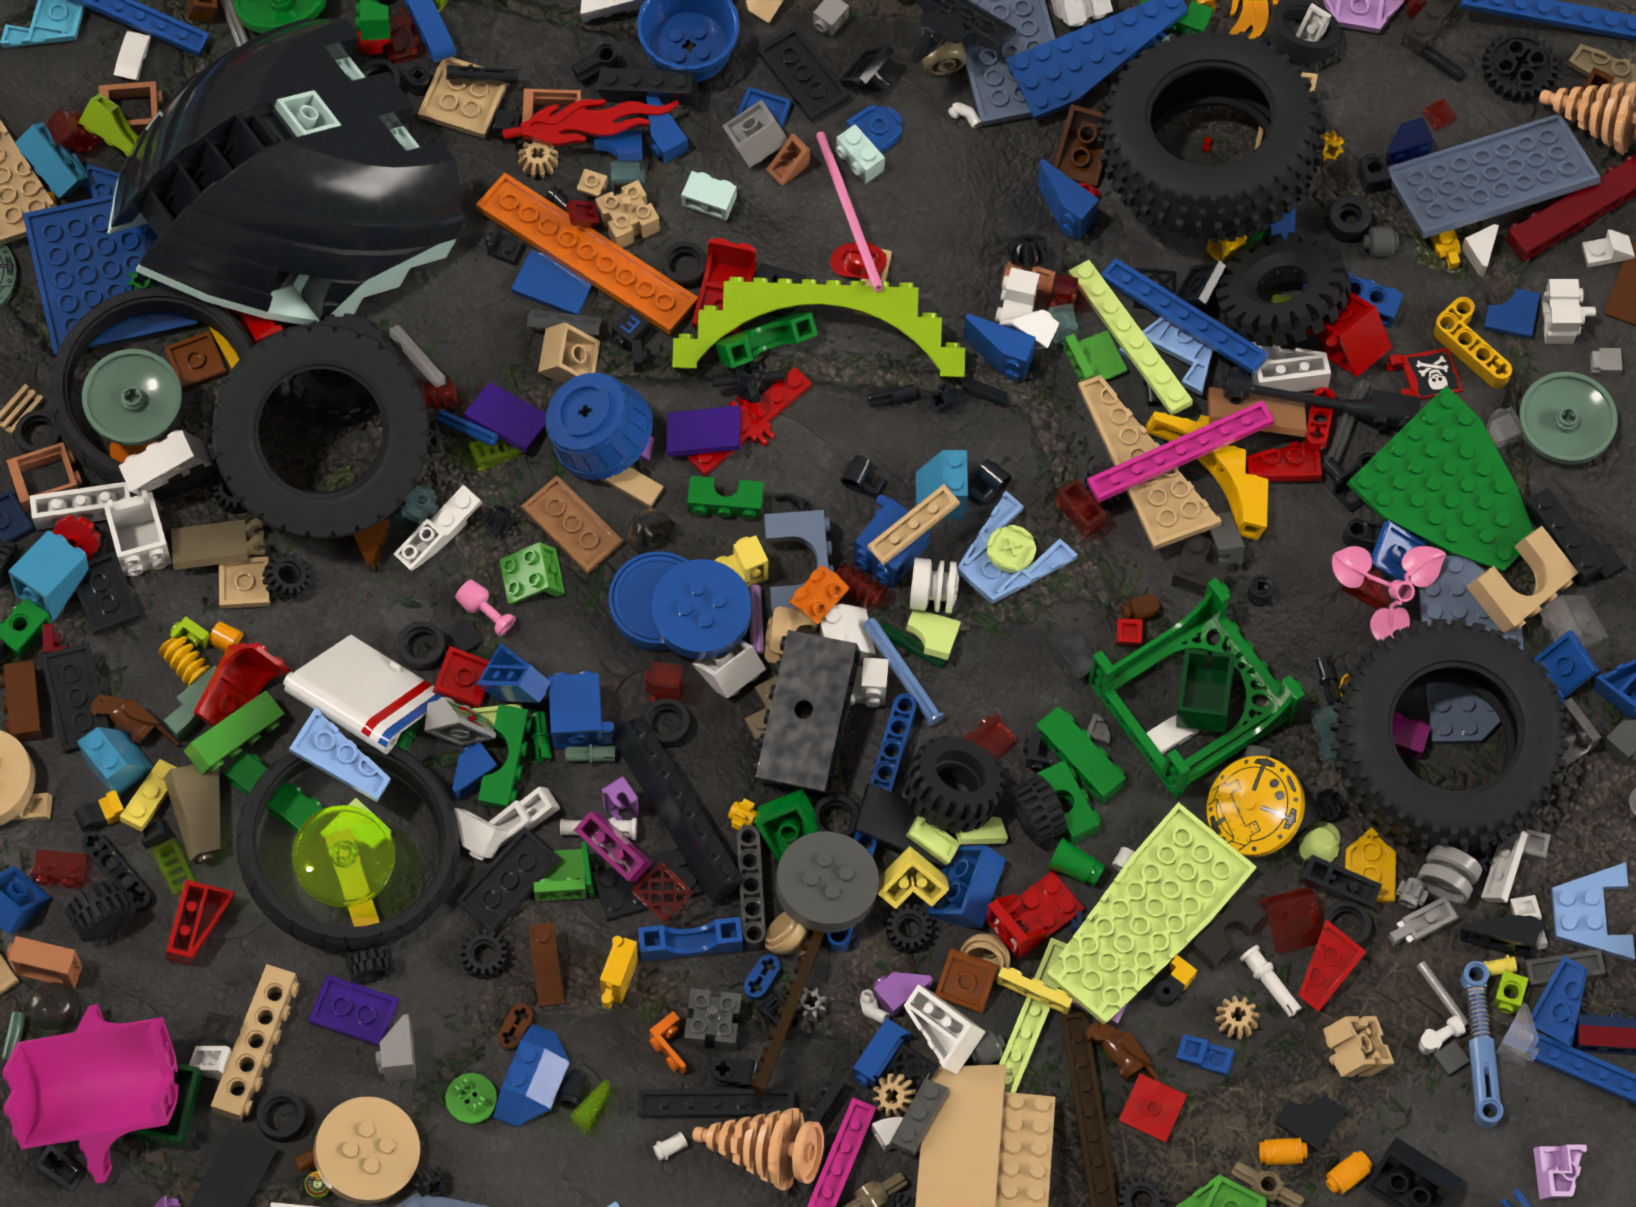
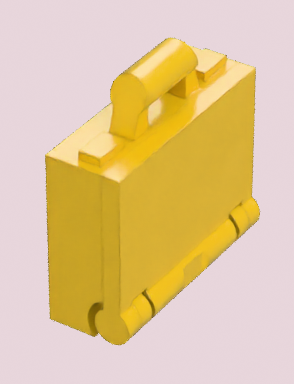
M615 936L612 939L613 946L600 977L602 1007L605 1009H610L614 1002L622 1005L638 963L636 941L627 938L622 939L620 936Z

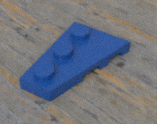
M1563 955L1526 1023L1572 1048L1588 968Z

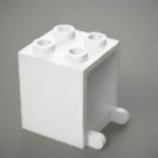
M142 490L141 495L116 502L109 499L107 500L108 504L104 505L117 557L124 576H138L143 571L150 569L159 570L165 568L168 564H172L152 492L147 493L146 490Z

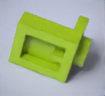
M186 616L181 622H176L171 629V638L176 637L179 639L186 636L188 641L196 647L198 644L204 649L209 646V632Z

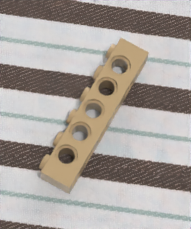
M266 964L212 1101L211 1108L213 1113L243 1122L245 1115H250L254 1101H251L254 1092H259L263 1082L261 1074L264 1068L269 1067L272 1059L270 1051L273 1044L277 1045L281 1036L279 1028L282 1021H286L290 1014L291 1007L288 1005L291 998H295L299 991L300 983H298L296 973ZM275 992L282 994V997L277 1001L269 999L270 995ZM264 1016L273 1017L269 1024L264 1025L260 1023ZM256 1039L264 1041L263 1045L259 1048L251 1047V1043ZM246 1063L254 1064V1068L249 1072L241 1070L242 1066ZM241 1086L245 1088L244 1093L239 1096L232 1094L236 1087Z

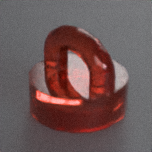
M1427 0L1404 1L1407 5V15L1410 18L1415 17L1417 13L1423 14L1429 5Z

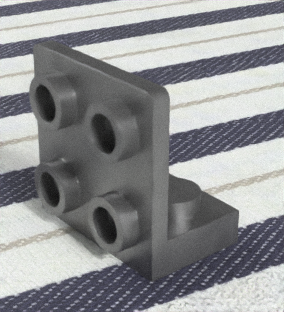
M1572 698L1563 702L1565 710L1561 711L1564 712L1565 717L1562 721L1568 722V729L1565 730L1566 737L1563 740L1569 742V748L1564 750V755L1561 757V759L1567 762L1566 766L1596 748L1601 739V735Z

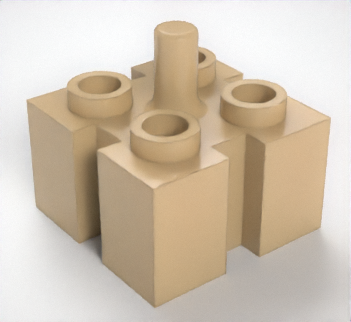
M639 180L621 187V194L615 196L613 192H609L595 199L599 219L604 227L608 226V235L611 241L621 248L634 243V237L639 234L644 239L660 231L659 217L652 204H647V195Z
M1347 1016L1323 1029L1328 1047L1336 1052L1329 1057V1061L1332 1065H1335L1341 1077H1353L1357 1074L1359 1076H1373L1394 1064L1388 1045H1383L1381 1040L1383 1032L1376 1016H1364L1360 1019L1358 1016Z

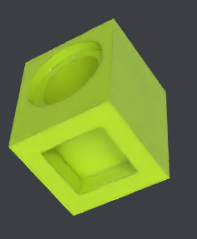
M1503 971L1492 1006L1497 1007L1500 1012L1505 1014H1517L1521 1007L1529 978ZM1504 991H1512L1516 998H1507L1504 995Z

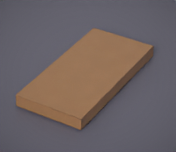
M1213 387L1208 389V416L1210 424L1263 400L1274 418V425L1260 431L1305 437L1306 435L1305 403L1253 394L1247 401L1243 400V403L1236 405L1229 402V397L1223 396V389Z
M557 475L521 505V510L587 575L624 544V541Z

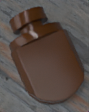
M1153 594L1131 598V600L1127 601V605L1120 607L1122 618L1140 619L1142 621L1152 619L1159 610V600Z

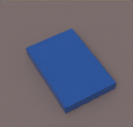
M530 250L511 288V292L563 313L579 315L593 285L547 255Z

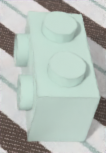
M853 125L836 137L837 154L847 162L854 174L859 176L865 184L884 171L885 157L856 125Z
M692 171L681 194L682 206L727 221L737 197V188L727 180L720 181L711 178L706 173Z

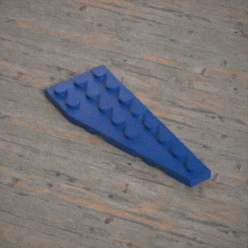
M1150 0L1006 58V65L1034 121L1066 109L1071 104H1078L1087 93L1100 86V83L1110 74L1113 75L1135 57L1145 45L1153 42L1155 37L1163 30H1167L1187 13L1188 8L1184 0Z

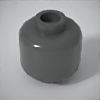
M1372 226L1368 231V235L1363 236V248L1368 249L1372 257H1391L1399 249L1398 232H1394L1391 226Z
M991 1029L984 1030L986 1031L969 1056L973 1064L989 1065L1002 1058V1049L1006 1048L1000 1033L995 1035Z

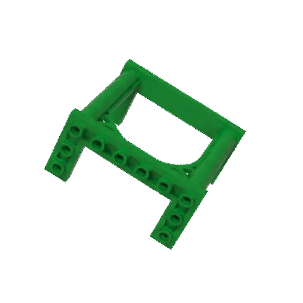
M1217 578L1208 582L1204 599L1175 626L1114 665L1111 664L1102 650L1093 655L1090 669L1089 685L1174 799L1184 794L1186 786L1286 722L1290 726L1296 722L1305 696L1304 687L1298 680H1294L1291 675L1284 678L1282 682L1274 679L1269 673L1270 670L1266 662L1262 659L1259 660L1255 655L1253 645L1248 640L1245 641L1242 638L1237 624L1234 621L1230 622L1226 617L1231 594L1228 587L1224 583H1220ZM1210 631H1216L1219 634V642L1214 646L1209 645L1206 640V636ZM1201 633V636H1200V641H1201V642H1200V643H1195V642H1193L1192 640H1193V639H1198V636H1197V635ZM1224 642L1226 643L1227 649L1231 650L1230 652H1225L1222 649ZM1185 648L1205 650L1211 653L1214 651L1235 654L1234 668L1240 675L1246 692L1245 709L1240 720L1229 732L1186 760H1183L1176 749L1169 752L1165 759L1115 690L1167 657L1185 651ZM1242 664L1244 669H1240L1238 665ZM1255 682V686L1260 689L1254 690L1250 684ZM1254 696H1264L1270 703L1267 706L1260 707L1252 702V698ZM1250 711L1256 713L1253 718L1249 716Z

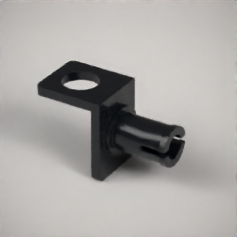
M1333 457L1325 460L1321 468L1335 481L1332 494L1349 512H1353L1365 503L1360 498L1353 503L1345 498V494L1352 491L1346 483L1355 475L1356 468L1352 466L1345 471Z

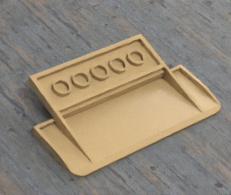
M1006 1064L962 1066L958 1074L939 1067L931 1080L948 1087L949 1094L921 1142L915 1207H1048L1055 1097L1004 1092Z

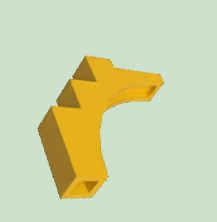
M1154 411L1146 424V430L1148 434L1171 442L1209 425V416L1200 415L1196 422L1187 418ZM1232 445L1224 446L1198 458L1197 460L1210 471L1221 486L1229 502L1240 536L1258 540L1267 528L1268 479L1246 474V450Z

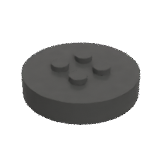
M835 832L810 833L794 841L783 853L775 878L776 895L786 914L803 927L824 933L844 931L860 923L871 911L879 888L878 869L871 854L856 840Z

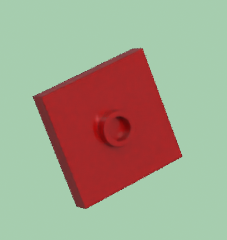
M449 646L432 692L467 706L480 708L486 692L477 683L490 661Z
M1140 1073L1118 1121L1167 1142L1187 1094Z

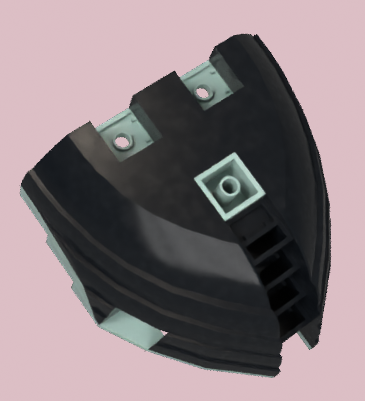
M306 18L276 27L222 55L182 84L176 95L164 105L149 125L141 132L116 181L108 234L148 223L157 234L158 239L142 257L136 268L137 272L205 302L264 319L300 325L310 324L313 321L318 323L324 320V316L335 314V317L344 316V313L354 314L364 297L400 287L410 268L447 257L460 233L464 216L461 212V190L456 160L442 141L419 147L405 129L404 124L414 105L388 72L365 77L350 56L360 36L347 20L338 18L312 20L311 18ZM277 269L299 274L292 286L272 291L279 274Z

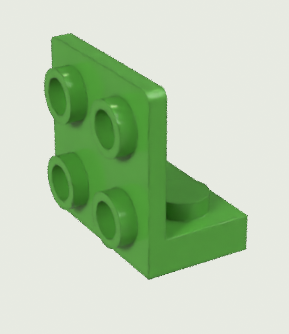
M1103 331L1077 341L1074 334L1065 337L1063 350L1080 382L1099 375L1107 381L1127 372V367L1108 331Z
M538 542L500 559L507 602L513 605L540 592H546L556 597L565 594L556 548Z
M582 849L553 851L562 859V862L547 878L534 882L535 901L586 899Z

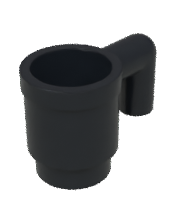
M856 455L850 461L840 481L850 490L856 492L863 491L876 498L879 496L886 479L878 476L873 486L868 484L866 481L871 473L873 463L864 456Z
M986 459L978 467L976 474L989 488L983 493L976 486H973L968 493L982 505H987L996 494L1001 493L1012 479V475L996 462Z

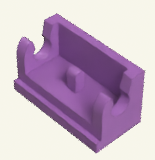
M623 776L601 790L603 807L605 810H609L616 820H623L618 814L621 809L627 810L632 818L639 816L638 797Z

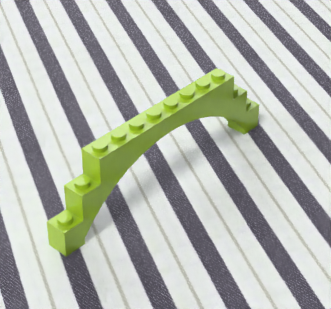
M729 277V281H724L723 310H718V306L704 305V310H699L698 339H693V334H679V338H673L672 367L697 369L698 361L715 345V342L740 325L758 316L795 306L826 305L859 311L880 319L898 329L929 356L940 370L939 377L964 378L965 348H961L960 343L950 342L946 343V347H941L942 318H938L937 313H922V317H918L919 288L914 287V283H899V287H889V282H881L883 289L876 292L873 286H865V281H850V285H841L839 280H826V285L816 284L817 280L802 279V284H793L792 279H778V283H768V278H753V282H744L743 277Z

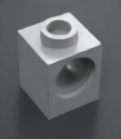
M824 0L813 12V25L821 33H827L832 37L848 19L849 5L842 0Z

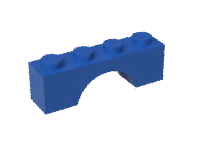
M740 917L715 919L707 925L690 929H673L664 925L638 928L641 961L743 951Z

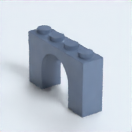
M824 510L764 514L766 543L788 541L803 543L814 553L817 560V569L821 565L833 571V565H828L827 556H832L831 541H826V532L830 531L829 517H824ZM805 583L770 587L772 616L776 607L781 606L796 610L789 601L794 596L795 591Z

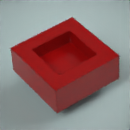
M1118 618L1116 645L1141 646L1142 620Z

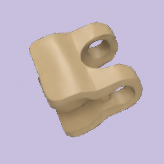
M776 607L773 611V616L769 618L767 623L764 649L765 662L776 665L777 660L782 659L783 651L780 650L782 636H787L788 630L810 633L817 629L818 624H815L802 612L787 607Z

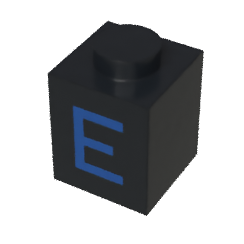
M630 308L612 326L613 341L620 348L625 347L631 352V341L642 340L650 332L649 321Z

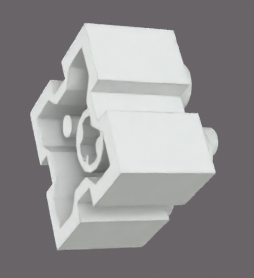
M1051 0L1054 15L1060 19L1063 18V22L1072 27L1082 25V28L1091 25L1089 17L1101 19L1107 13L1113 12L1110 0Z
M1549 279L1546 287L1547 292H1544L1542 298L1545 344H1574L1576 336L1580 335L1581 324L1585 323V316H1595L1596 308L1580 307L1579 303L1583 302V288H1579L1578 279Z

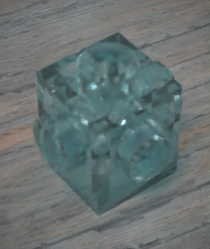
M416 485L414 490L403 501L405 506L402 509L401 516L419 526L428 516L432 518L439 508V505L436 504L438 496L435 495L436 492L428 486L423 485L421 487Z

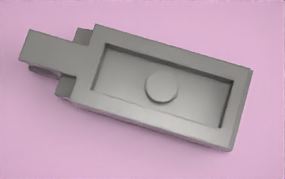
M1446 896L1403 917L1396 924L1398 929L1390 932L1388 939L1392 946L1404 940L1410 944L1457 921L1459 917Z

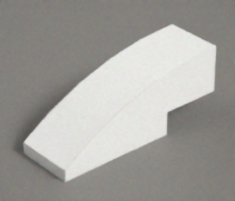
M539 786L523 800L513 802L489 821L506 831L499 848L511 842L524 827L531 830L560 809L548 788Z

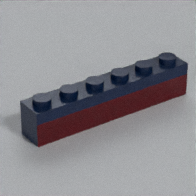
M1593 1012L1582 1013V1015L1578 1016L1575 1030V1049L1585 1053L1636 1056V1016L1633 1018H1623L1621 1014H1609L1605 1017L1597 1016Z

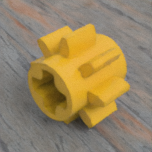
M1334 130L1331 133L1321 135V139H1325L1324 150H1321L1322 159L1324 161L1327 158L1336 160L1339 153L1344 152L1340 146L1344 143L1342 137H1337Z
M745 798L740 803L735 801L727 817L732 820L731 827L739 830L745 825L753 826L757 812L754 810L755 803Z

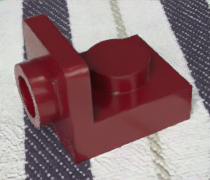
M570 200L566 204L571 226H586L594 229L600 223L594 201Z
M43 624L44 654L69 648L68 646H60V633L55 632L53 624Z

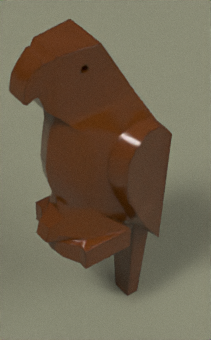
M99 694L91 704L90 711L94 717L96 714L109 716L119 728L131 734V741L133 743L141 744L150 732L155 729L175 746L178 747L180 745L161 726V723L135 700Z
M1099 1020L1087 1028L1085 1032L1087 1041L1092 1039L1102 1045L1111 1061L1119 1066L1118 1073L1124 1081L1134 1076L1140 1070H1143L1148 1077L1161 1083L1152 1068V1063L1132 1033L1120 1031L1107 1023L1104 1025Z

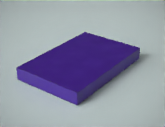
M490 382L467 409L463 417L464 420L498 434L499 439L525 453L546 428L545 412Z
M740 405L668 413L666 451L668 457L740 450Z
M327 974L308 1022L309 1024L380 1047V1041L388 1032L399 1004V998Z

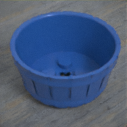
M646 0L643 2L637 18V32L640 43L652 66L656 70L677 73L693 72L697 82L711 78L726 65L739 33V16L732 0ZM686 41L696 45V47L692 48L691 52H687L685 48L682 49V46L686 45Z
M602 373L581 374L567 381L565 385L563 384L551 398L546 411L547 434L553 443L555 454L561 464L571 474L579 478L600 480L612 477V475L615 476L635 463L648 445L649 437H651L653 418L647 401L636 390L619 382L610 375ZM584 406H587L589 409H592V411L587 414V417H584L582 414H579V412L584 409Z

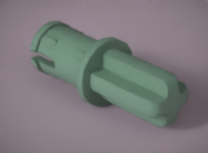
M589 744V747L565 748L566 761H589V764L598 761L615 762V746H592V744Z

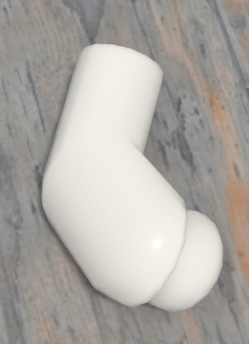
M956 102L949 108L948 112L952 118L957 119L961 115L967 119L972 129H977L981 126V120L972 107Z
M866 989L862 991L860 1003L863 1014L883 1024L886 1018L889 1019L890 1014L879 1009L877 998L872 990Z

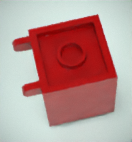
M1351 292V296H1347L1348 304L1346 308L1338 310L1339 317L1332 324L1323 320L1325 330L1316 335L1323 352L1327 354L1328 360L1353 376L1358 377L1392 349L1376 306ZM1309 329L1305 330L1307 333L1312 334Z

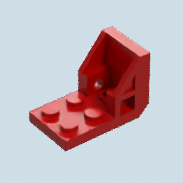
M1052 870L1018 897L1015 894H1011L991 902L988 905L986 922L1015 957L1020 959L1069 924L1071 919H1075L1077 911H1082L1083 913L1085 908Z

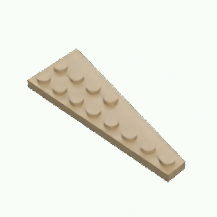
M0 120V245L27 237L22 213L55 207V204L26 158L21 155L19 148Z
M1101 375L1078 383V389L1114 466L1160 446L1148 435L1145 427L1141 426L1133 417L1130 409L1126 408L1118 399L1115 391ZM1178 467L1126 490L1153 550L1221 526L1220 517H1217L1210 509L1207 501L1199 496L1191 482L1187 481L1179 472Z

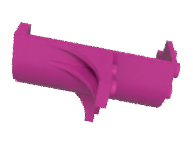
M98 1004L89 1005L75 1032L17 1042L3 1068V1078L8 1082L11 1093L4 1104V1113L10 1119L13 1137L15 1140H18L20 1148L27 1149L79 1140L80 1150L85 1153L89 1173L93 1175L95 1183L106 1182L112 1169L110 1162L111 1144L120 1136L131 1131L168 1125L175 1110L178 1098V1084L174 1083V1072H178L177 1062L163 1017L131 1023H110L104 1021Z

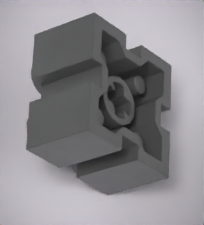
M690 988L688 1017L693 1018L686 1019L685 1047L705 1049L706 1043H714L715 1050L736 1052L742 994L721 992V998L711 997V990Z

